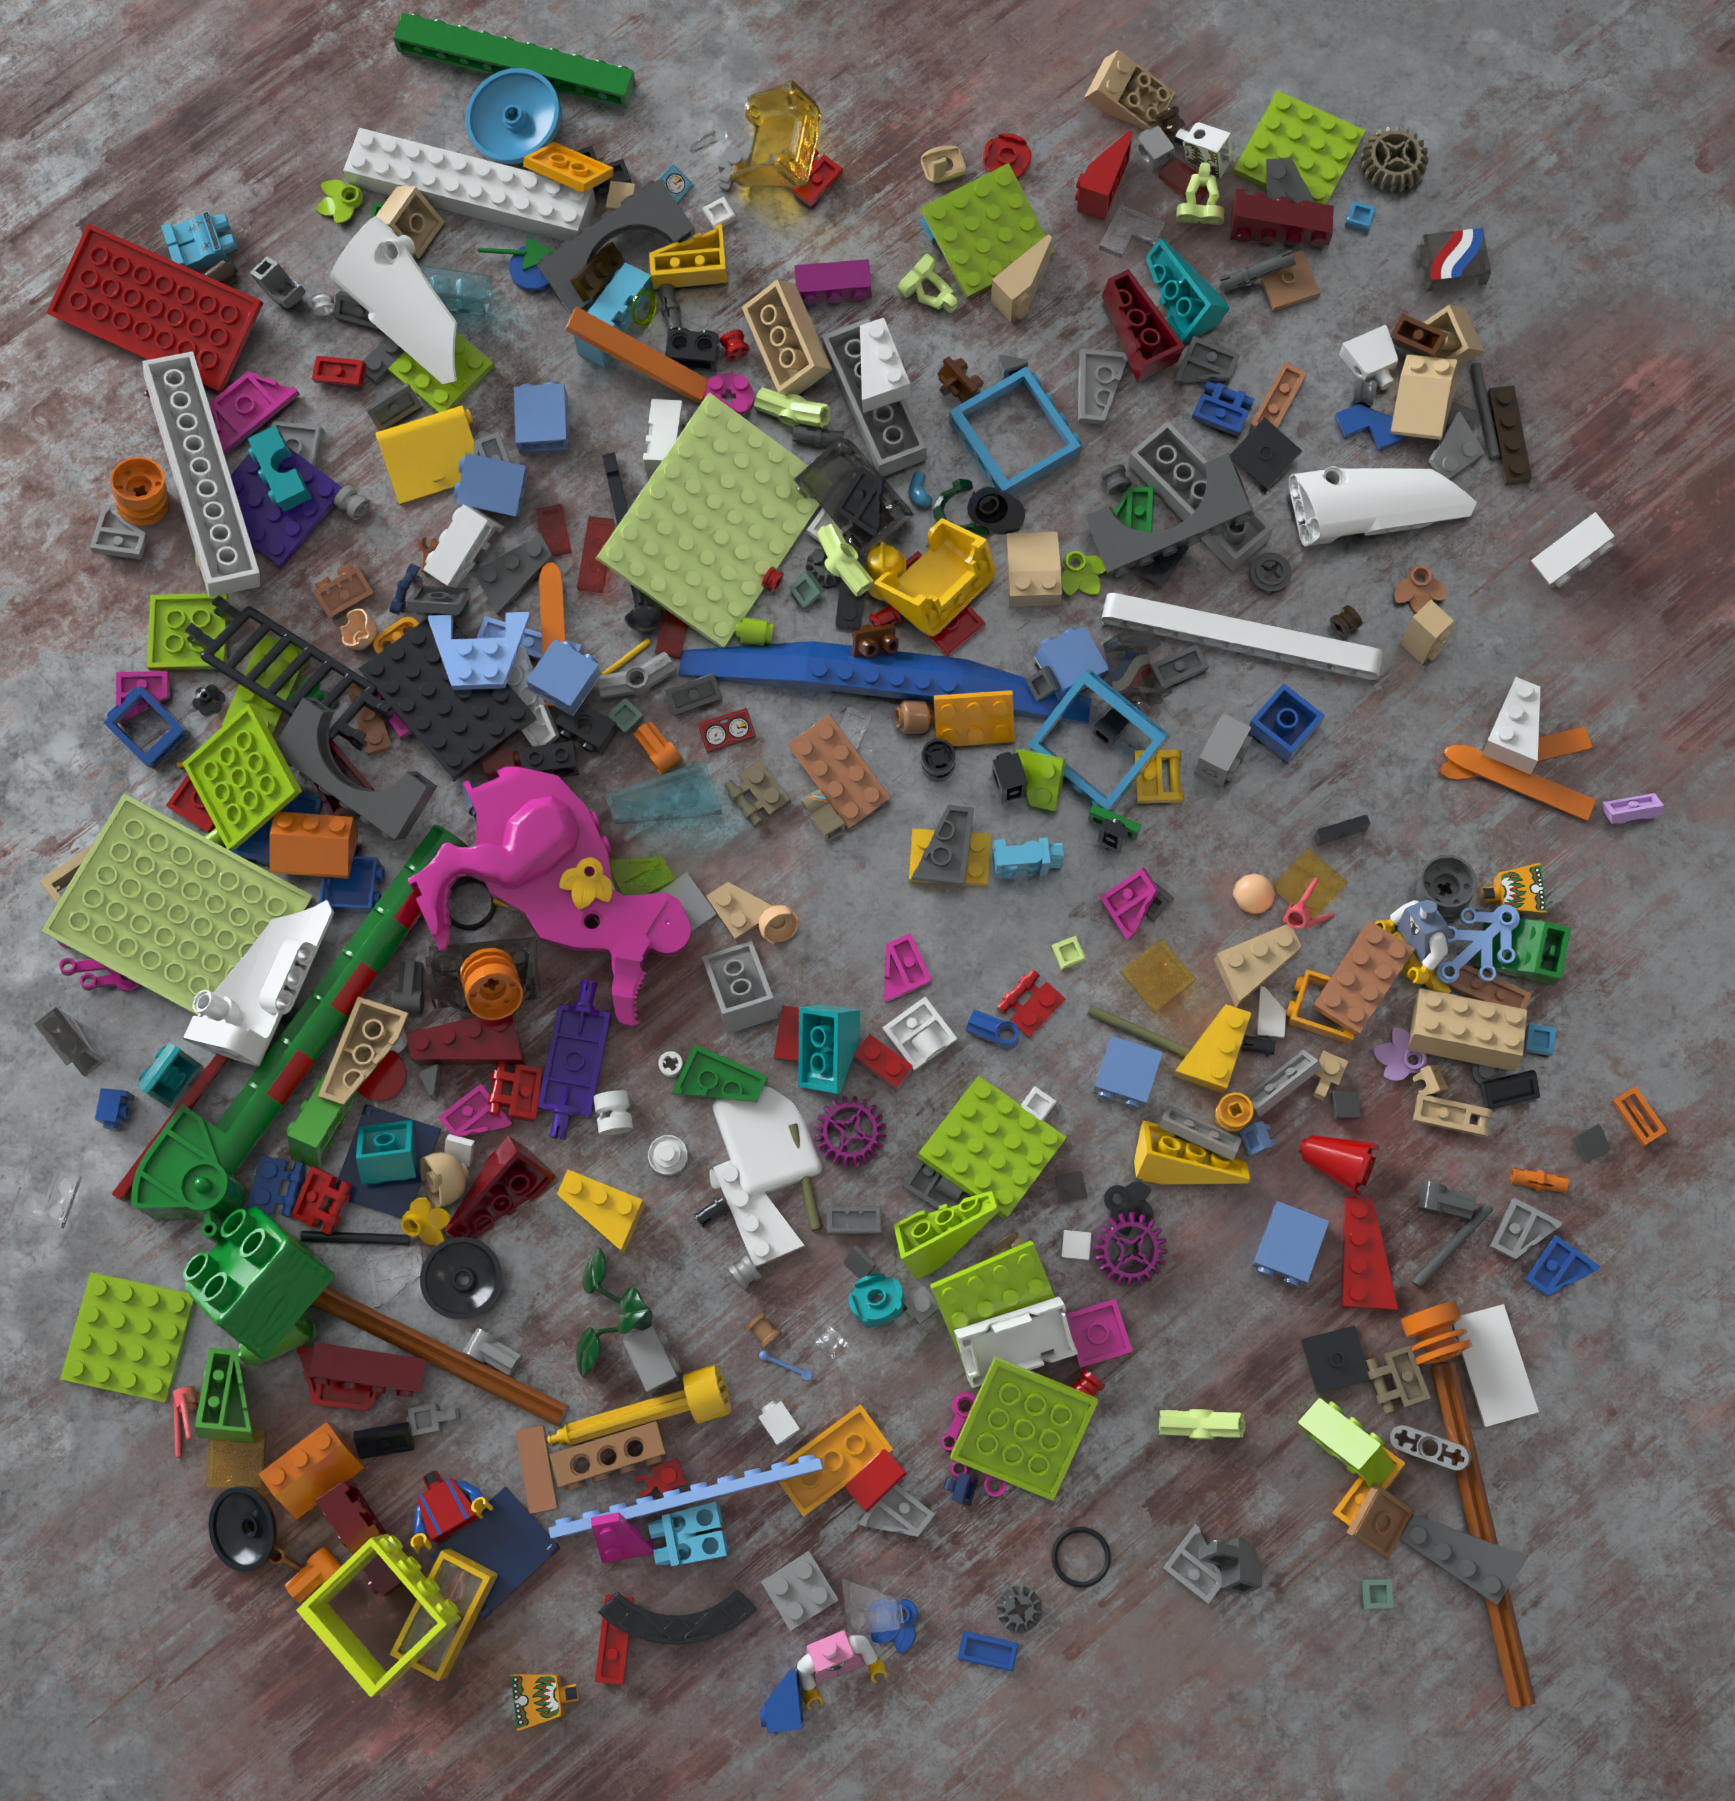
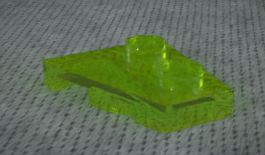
M663 856L649 857L647 859L640 857H629V859L609 858L611 873L622 894L625 896L652 894L675 881Z

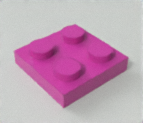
M1116 1298L1066 1314L1071 1337L1078 1353L1075 1356L1079 1369L1133 1352Z

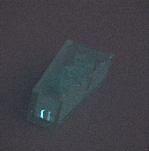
M418 265L449 312L472 313L475 315L488 314L493 276Z
M705 760L605 795L615 825L723 815Z

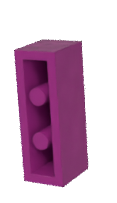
M869 259L794 265L796 287L804 305H814L817 302L839 303L842 300L863 301L867 298H872Z

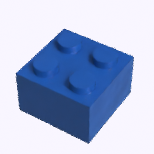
M1283 683L1250 721V733L1288 763L1318 729L1325 715Z

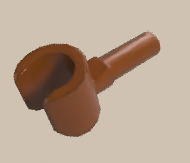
M426 537L419 541V548L423 551L422 573H428L423 569L426 565L427 556L438 546L436 538L431 539L430 548L426 545Z
M279 1544L275 1545L274 1549L279 1551V1554L269 1558L271 1564L282 1563L296 1572L304 1568L285 1556Z

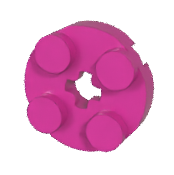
M723 373L718 376H712L709 379L703 396L704 399L708 393H711L742 417L748 412L750 413L754 405V393L752 386L745 376L735 373ZM728 393L736 396V398L731 399V403H726V399L722 397Z

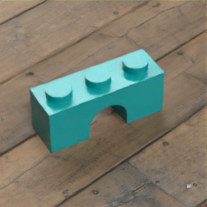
M276 426L248 438L251 448L248 449L249 454L255 463L259 462L261 469L258 470V473L263 483H268L271 491L268 492V495L274 506L279 505L285 512L312 499L303 478L296 469L286 473L278 472L279 464L284 459L291 457L292 454L282 433Z

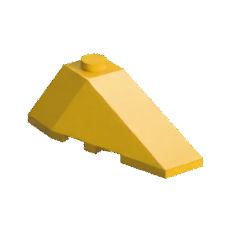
M1143 1120L1134 1159L1136 1178L1161 1185L1249 1183L1250 1176L1247 1162L1236 1157L1233 1161L1226 1157H1220L1213 1151L1202 1146H1196L1184 1138L1168 1133L1166 1130L1158 1127L1159 1124Z

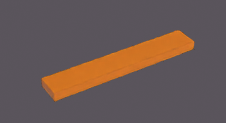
M576 306L573 310L565 331L698 404L702 401L709 379Z

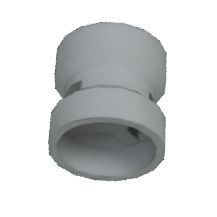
M346 485L336 495L334 504L339 509L346 510L348 516L353 520H358L369 509L370 500L364 495H358L357 490L351 485Z

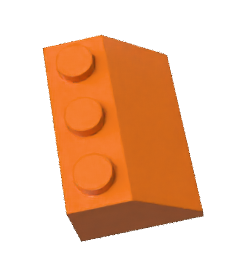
M278 812L273 818L270 831V872L349 879L359 835L354 818Z
M326 1422L260 1472L259 1476L273 1496L296 1520H299L318 1505L315 1500L341 1482H348L365 1467L333 1423Z

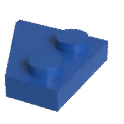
M1555 1235L1523 1281L1547 1297L1597 1271L1600 1266Z

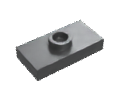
M827 1206V1235L882 1234L881 1206Z

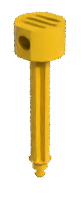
M717 1364L687 1372L683 1375L684 1389L571 1423L566 1422L563 1428L557 1429V1434L548 1435L547 1441L549 1445L559 1442L561 1445L568 1444L574 1446L578 1443L686 1411H691L697 1424L726 1416L731 1413L727 1386Z

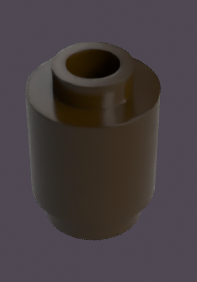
M221 259L206 270L203 275L229 286L238 279L236 276L238 270L230 260L225 262Z

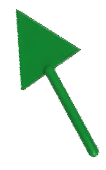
M526 236L525 250L478 248L479 253L524 255L522 270L540 264V259L550 252L552 254L555 253L554 250Z

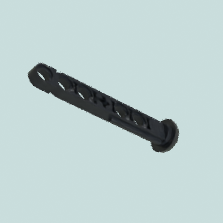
M615 452L602 454L618 526L628 509ZM631 585L635 606L624 618L627 626L638 632H646L657 628L663 620L664 611L662 608L650 605L647 596Z

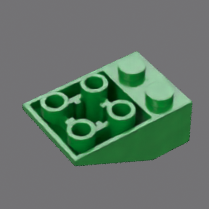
M1502 917L1504 922H1510L1511 918ZM1520 919L1517 927L1511 930V948L1515 951V959L1509 964L1499 962L1497 958V953L1501 950L1499 932L1492 938V966L1498 973L1554 986L1562 977L1571 928L1545 921ZM1484 923L1482 931H1485L1492 923ZM1481 950L1477 954L1475 963L1477 968H1481ZM1508 951L1502 952V957L1505 960H1509L1511 957Z

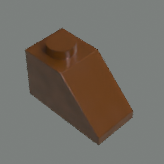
M1402 314L1390 337L1396 346L1420 356L1436 357L1448 334Z

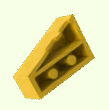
M722 224L715 226V229L706 233H697L693 235V238L679 243L677 241L649 253L653 289H658L664 284H672L676 288L728 283Z
M1225 1004L1175 1070L1173 1077L1224 1094L1232 1075L1251 1012Z
M567 1169L557 1195L625 1254L646 1205L645 1202L640 1198Z

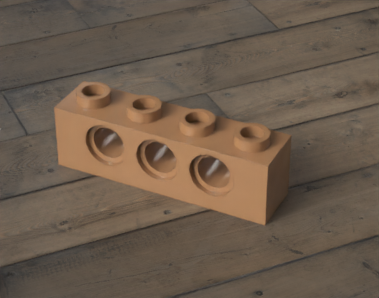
M657 1421L549 1454L557 1485L559 1488L566 1487V1491L583 1487L582 1482L590 1479L593 1480V1483L609 1479V1473L619 1471L620 1475L635 1471V1465L646 1462L647 1466L663 1462L662 1457L668 1455L661 1428ZM640 1441L643 1444V1452L638 1457H632L629 1447L633 1442ZM607 1450H614L616 1452L617 1458L612 1465H605L603 1462V1454ZM587 1458L590 1463L589 1470L583 1474L578 1473L576 1470L578 1460Z

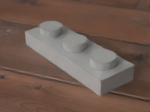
M1303 1049L1245 1095L1252 1102L1253 1112L1259 1117L1262 1116L1307 1079L1311 1078L1322 1066L1316 1058Z
M1170 1105L1167 1106L1158 1126L1170 1134L1178 1135L1196 1146H1202L1215 1152L1218 1156L1226 1157L1232 1161L1243 1139Z

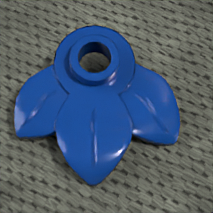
M883 1598L876 1601L870 1607L871 1613L877 1618L871 1628V1640L875 1643L893 1641L899 1653L906 1652L916 1638L914 1624L918 1619L916 1605L908 1599H901L895 1602L888 1598ZM901 1609L906 1610V1619L900 1617L899 1612Z

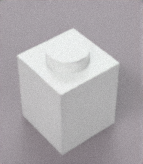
M772 1401L761 1409L763 1414L758 1418L777 1446H780L801 1431L782 1401L777 1404L775 1401Z

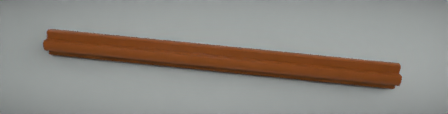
M326 1287L311 1304L418 1358L426 1359V1362L557 1427L560 1426L568 1411V1405L329 1287Z
M1452 1362L1432 1366V1375L1447 1438L1450 1441L1466 1446L1472 1456L1471 1463L1467 1468L1455 1470L1470 1535L1498 1545L1456 1364ZM1458 1449L1457 1453H1451L1452 1458L1455 1459V1465L1458 1462H1464L1465 1457L1461 1456V1450ZM1509 1589L1507 1590L1498 1605L1485 1597L1511 1708L1536 1704Z

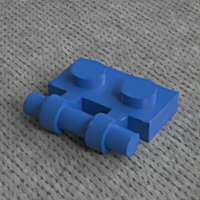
M1207 381L1204 391L1212 393V396L1201 394L1192 419L1239 437L1249 414L1248 410L1240 407L1244 405L1252 408L1255 398L1247 396L1244 391L1239 390L1236 392L1225 387V384L1220 382L1215 384ZM1220 397L1233 401V405L1219 400Z
M260 1155L246 1208L249 1209L256 1206L265 1213L275 1214L277 1205L280 1204L283 1205L281 1215L291 1217L290 1215L297 1201L300 1184L304 1182L305 1175H303L305 1164L295 1162L292 1172H286L288 1161ZM289 1181L286 1196L280 1195L283 1182Z

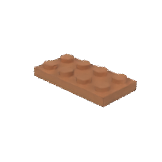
M830 714L826 715L787 745L837 814L842 818L848 829L854 827L891 799V796Z
M1368 920L1312 1008L1356 1036H1359L1415 948Z

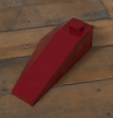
M507 1136L490 1155L445 1228V1231L453 1237L477 1238L492 1228L495 1221L507 1213L510 1216L517 1211L516 1207L528 1199L531 1202L537 1198L556 1177L555 1174L527 1147Z

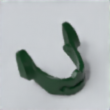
M959 478L952 482L953 488L940 493L933 507L934 518L937 522L941 518L947 520L944 514L945 504L954 495L973 489L972 481ZM975 523L958 525L981 537L990 534L987 528L976 526Z

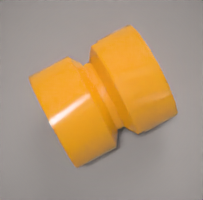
M1233 1092L1225 1095L1215 1109L1214 1118L1217 1126L1230 1133H1237L1243 1130L1253 1116V1105L1250 1099L1242 1093Z

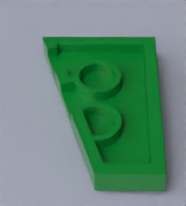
M694 1045L672 1094L757 1103L768 1080V1076Z

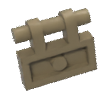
M760 760L738 774L743 782L742 785L736 786L733 780H729L724 784V787L729 792V798L732 802L736 801L743 810L742 815L746 820L750 819L754 826L759 825L763 821L758 814L762 810L771 817L791 802L790 798ZM750 792L757 802L750 804L744 795Z
M1411 1345L1384 1354L1386 1366L1379 1368L1376 1357L1366 1360L1369 1370L1368 1375L1370 1380H1373L1378 1394L1376 1399L1378 1404H1382L1385 1414L1396 1411L1392 1402L1396 1398L1400 1399L1403 1408L1431 1399L1420 1368L1415 1362V1355L1411 1351ZM1387 1374L1391 1375L1396 1388L1389 1392L1383 1378Z

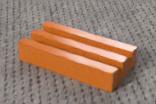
M1636 1086L1611 1101L1642 1147L1667 1132ZM1632 1095L1657 1132L1654 1133L1629 1096ZM1621 1101H1624V1103L1626 1104V1106L1629 1108V1110L1631 1111V1113L1633 1114V1116L1635 1117V1119L1638 1121V1123L1640 1124V1126L1642 1127V1129H1643V1130L1645 1131V1133L1647 1134V1136H1648L1647 1138H1646V1136L1644 1135V1133L1641 1131V1129L1639 1128V1126H1638L1637 1123L1634 1121V1119L1632 1118V1116H1631L1630 1113L1627 1111V1109L1625 1108V1106L1623 1105V1103H1622Z

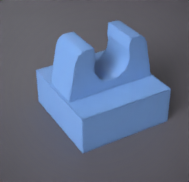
M1263 1121L1254 1123L1239 1131L1249 1157L1257 1155L1276 1144V1140H1270L1267 1133L1271 1129L1270 1125L1264 1124Z

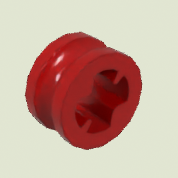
M772 566L765 574L761 586L764 588L769 587V590L774 593L784 578V572H777L776 568Z

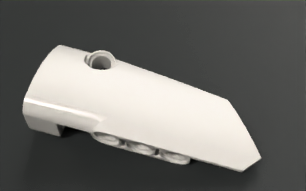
M374 216L345 247L330 273V278L369 312L368 317L373 324L442 384L457 381L455 371L456 320L413 259L412 255L415 251L413 240L407 235L397 236L395 231L378 216Z
M1330 466L1325 470L1291 474L1289 478V490L1300 540L1304 546L1331 543L1345 535L1364 533L1366 536L1418 529L1439 521L1466 518L1472 515L1477 504L1459 486L1433 469H1340L1336 466Z

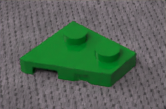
M1128 487L1122 496V502L1114 510L1116 516L1125 526L1137 531L1153 532L1154 487Z

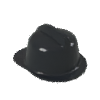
M991 486L983 487L977 490V492L974 491L967 505V513L972 521L1000 534L1012 533L1018 530L1025 519V509L1019 500Z

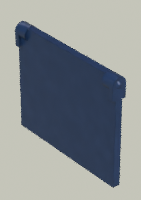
M365 1104L334 1188L339 1189L342 1180L350 1182L352 1186L349 1191L351 1196L348 1202L402 1219V1216L410 1210V1204L417 1198L422 1184L419 1167L420 1159L433 1153L441 1128L413 1120L417 1157L416 1178L385 1181L378 1184H361L356 1162L359 1126L413 1120Z
M507 1486L489 1501L493 1506L492 1511L488 1508L483 1509L482 1519L476 1520L453 1534L430 1556L436 1562L442 1550L451 1548L498 1574L479 1612L480 1617L486 1619L537 1569L560 1550L558 1543L550 1538L548 1533Z

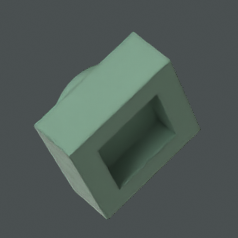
M811 571L805 572L789 587L803 608L809 607L825 592Z
M626 698L607 714V717L615 721L618 729L625 735L644 719V715Z
M1392 1579L1362 1580L1364 1609L1394 1608Z

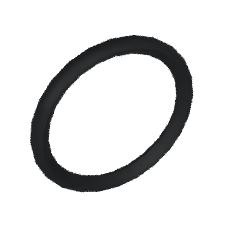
M470 876L457 879L451 887L452 891L461 883L477 882L488 890L485 882ZM491 896L490 911L482 921L472 925H465L449 916L451 918V925L463 930H474L484 926L495 913L497 905L493 903L494 898Z
M1070 1528L1063 1532L1053 1545V1568L1057 1575L1071 1586L1083 1588L1093 1586L1100 1582L1109 1570L1111 1563L1109 1545L1100 1533L1091 1528ZM1071 1534H1090L1101 1543L1104 1549V1566L1101 1572L1089 1581L1079 1582L1072 1580L1059 1567L1057 1560L1059 1546Z

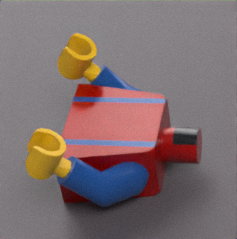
M432 1471L422 1478L428 1491L417 1498L419 1505L415 1508L414 1537L411 1539V1546L416 1554H419V1549L423 1545L430 1550L432 1545L428 1537L431 1541L438 1544L476 1520L482 1519L483 1509L488 1508L492 1511L493 1506L485 1499L480 1488L465 1480L457 1481L453 1478L443 1482L438 1471Z

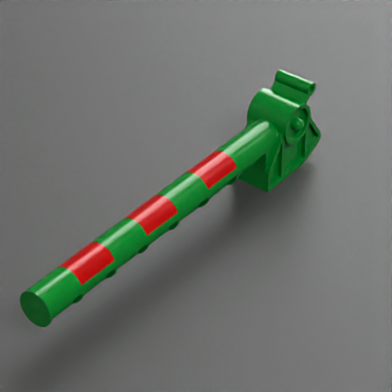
M436 824L433 825L263 1059L260 1067L255 1070L215 1126L181 1104L146 1152L137 1168L132 1185V1206L154 1220L204 1219L205 1223L201 1226L202 1235L218 1244L223 1238L221 1227L224 1221L232 1212L242 1209L246 1199L244 1185L235 1176V1173L349 1017L357 997L364 996L421 917L422 911L416 898L422 896L420 889L413 891L408 879L421 872L436 857L443 843H451L457 847H468L462 840L443 827Z

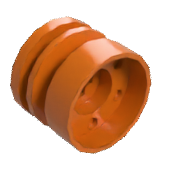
M144 457L128 458L118 463L110 476L118 514L123 520L133 525L145 526L160 521L168 513L170 506L163 469L157 462Z
M486 948L472 953L463 962L460 969L461 982L467 1005L473 1014L486 1020H498L511 1015L519 1008L523 999V988L518 977L516 964L511 955L504 950Z
M1456 1301L1419 1311L1400 1320L1406 1337L1420 1336L1421 1342L1411 1347L1412 1352L1423 1349L1426 1354L1415 1358L1417 1365L1437 1364L1455 1358L1473 1346L1471 1340L1458 1342L1456 1339L1467 1334V1329L1453 1330L1451 1326L1462 1319Z

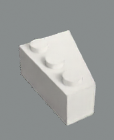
M881 318L860 325L863 413L911 397L910 381L885 319Z
M652 399L648 421L649 435H646L648 448L647 453L643 454V462L648 480L683 431V425L688 423V410H684L681 400Z
M1595 512L1533 558L1531 562L1551 589L1556 585L1559 588L1571 579V575L1577 571H1583L1592 561L1615 547V536Z

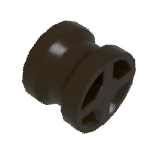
M1178 106L1168 108L1155 116L1157 122L1161 123L1162 131L1165 135L1185 125L1184 120L1178 115Z
M1349 605L1344 606L1339 615L1335 614L1330 618L1332 627L1343 638L1350 636L1354 628L1358 629L1363 625L1360 615Z

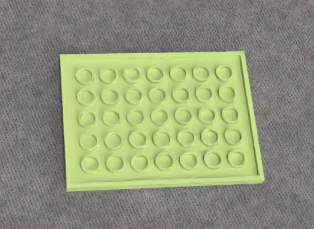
M708 393L595 559L715 645L724 648L736 631L737 622H742L743 617L746 616L764 589L761 584L765 574L772 566L776 569L778 568L833 483L714 395Z
M123 793L41 932L198 1016L199 1013L193 1009V1001L196 995L202 990L214 993L273 918L306 910L313 896Z

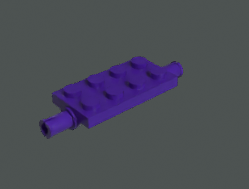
M581 980L578 1001L574 1005L558 1004L537 1105L538 1110L554 1113L549 1137L554 1139L559 1137L560 1140H566L570 1117L591 1118L594 1096L597 1091L612 1014L599 1011L593 1006L598 983L591 980L589 983H587V980Z

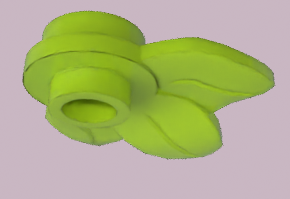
M341 180L325 181L320 185L327 197L318 204L316 211L323 216H333L336 224L344 223L352 217L354 209L362 204V191L354 185H346ZM352 196L355 197V198L352 199V200H348L349 197H352Z
M1079 551L1067 553L1063 558L1062 566L1064 572L1061 575V585L1064 593L1067 596H1072L1079 589L1087 595H1098L1100 591L1098 575L1106 571L1102 559L1095 555L1085 556ZM1076 561L1080 566L1074 568L1071 566V563Z

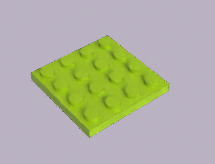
M1277 90L1239 158L1233 174L1267 189L1266 159L1292 158L1315 202L1328 204L1363 140L1366 130Z
M1009 163L920 208L966 299L992 286L993 278L1046 236ZM1051 246V255H1053L1054 250Z
M247 704L182 763L228 850H236L302 792L256 704Z
M978 1075L919 1151L917 1158L970 1196L993 1191L999 1208L997 1215L1007 1220L1067 1137L1045 1121L1036 1118L1022 1108V1105Z
M1031 1240L930 1284L962 1365L963 1361L954 1330L1055 1298L1034 1243Z
M90 1272L60 1380L168 1403L196 1302L186 1292Z
M994 1356L950 1458L1054 1501L1098 1404V1398Z

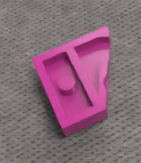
M911 933L886 943L885 1003L932 983V978Z
M481 1083L438 1117L448 1131L458 1137L471 1136L513 1125L502 1109H500L499 1116L489 1114V1093Z
M619 1512L591 1517V1527L602 1563L654 1554V1542L643 1539L640 1530L634 1525L629 1524L627 1519Z

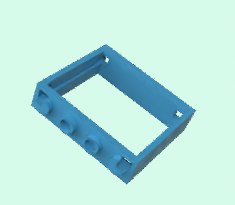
M1027 367L949 411V423L991 485L1011 496L1078 458L1082 445L1077 433H1072L1068 428V421L1062 412L1058 413L1055 409L1051 395L1048 392L1044 393L1040 387L1041 382L1035 373L1031 374ZM1025 384L1066 446L1007 480L966 417Z
M1084 670L1027 745L1033 749V752L1058 757L1042 744V741L1087 685L1153 739L1109 797L1100 792L1067 763L1065 764L1064 776L1073 782L1071 786L1081 794L1087 793L1093 798L1091 800L1093 804L1106 810H1112L1171 735L1092 670Z

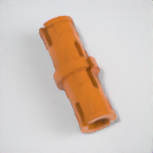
M1513 1167L1510 1184L1532 1187L1535 1191L1539 1192L1543 1189L1566 1194L1569 1178L1568 1176L1547 1174L1544 1170L1540 1169L1535 1172Z

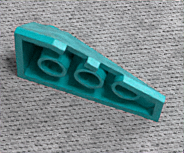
M1159 238L1146 255V260L1153 281L1158 284L1161 293L1159 299L1161 305L1165 306L1168 314L1166 320L1182 343H1186L1192 340L1193 336L1198 337L1215 328L1230 310V307L1220 294L1167 241Z

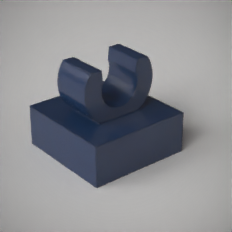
M960 1472L957 1480L946 1477L943 1488L954 1492L951 1500L971 1506L979 1479Z

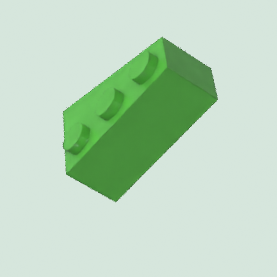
M328 1070L322 1078L319 1077L316 1080L313 1094L309 1100H304L300 1107L299 1117L296 1121H292L286 1131L291 1159L308 1167L316 1166L321 1169L323 1167L321 1157L326 1146L332 1148L335 1140L331 1139L338 1125H343L357 1097L356 1091L345 1105L319 1097L318 1095Z
M209 1347L195 1423L197 1438L254 1443L237 1350Z

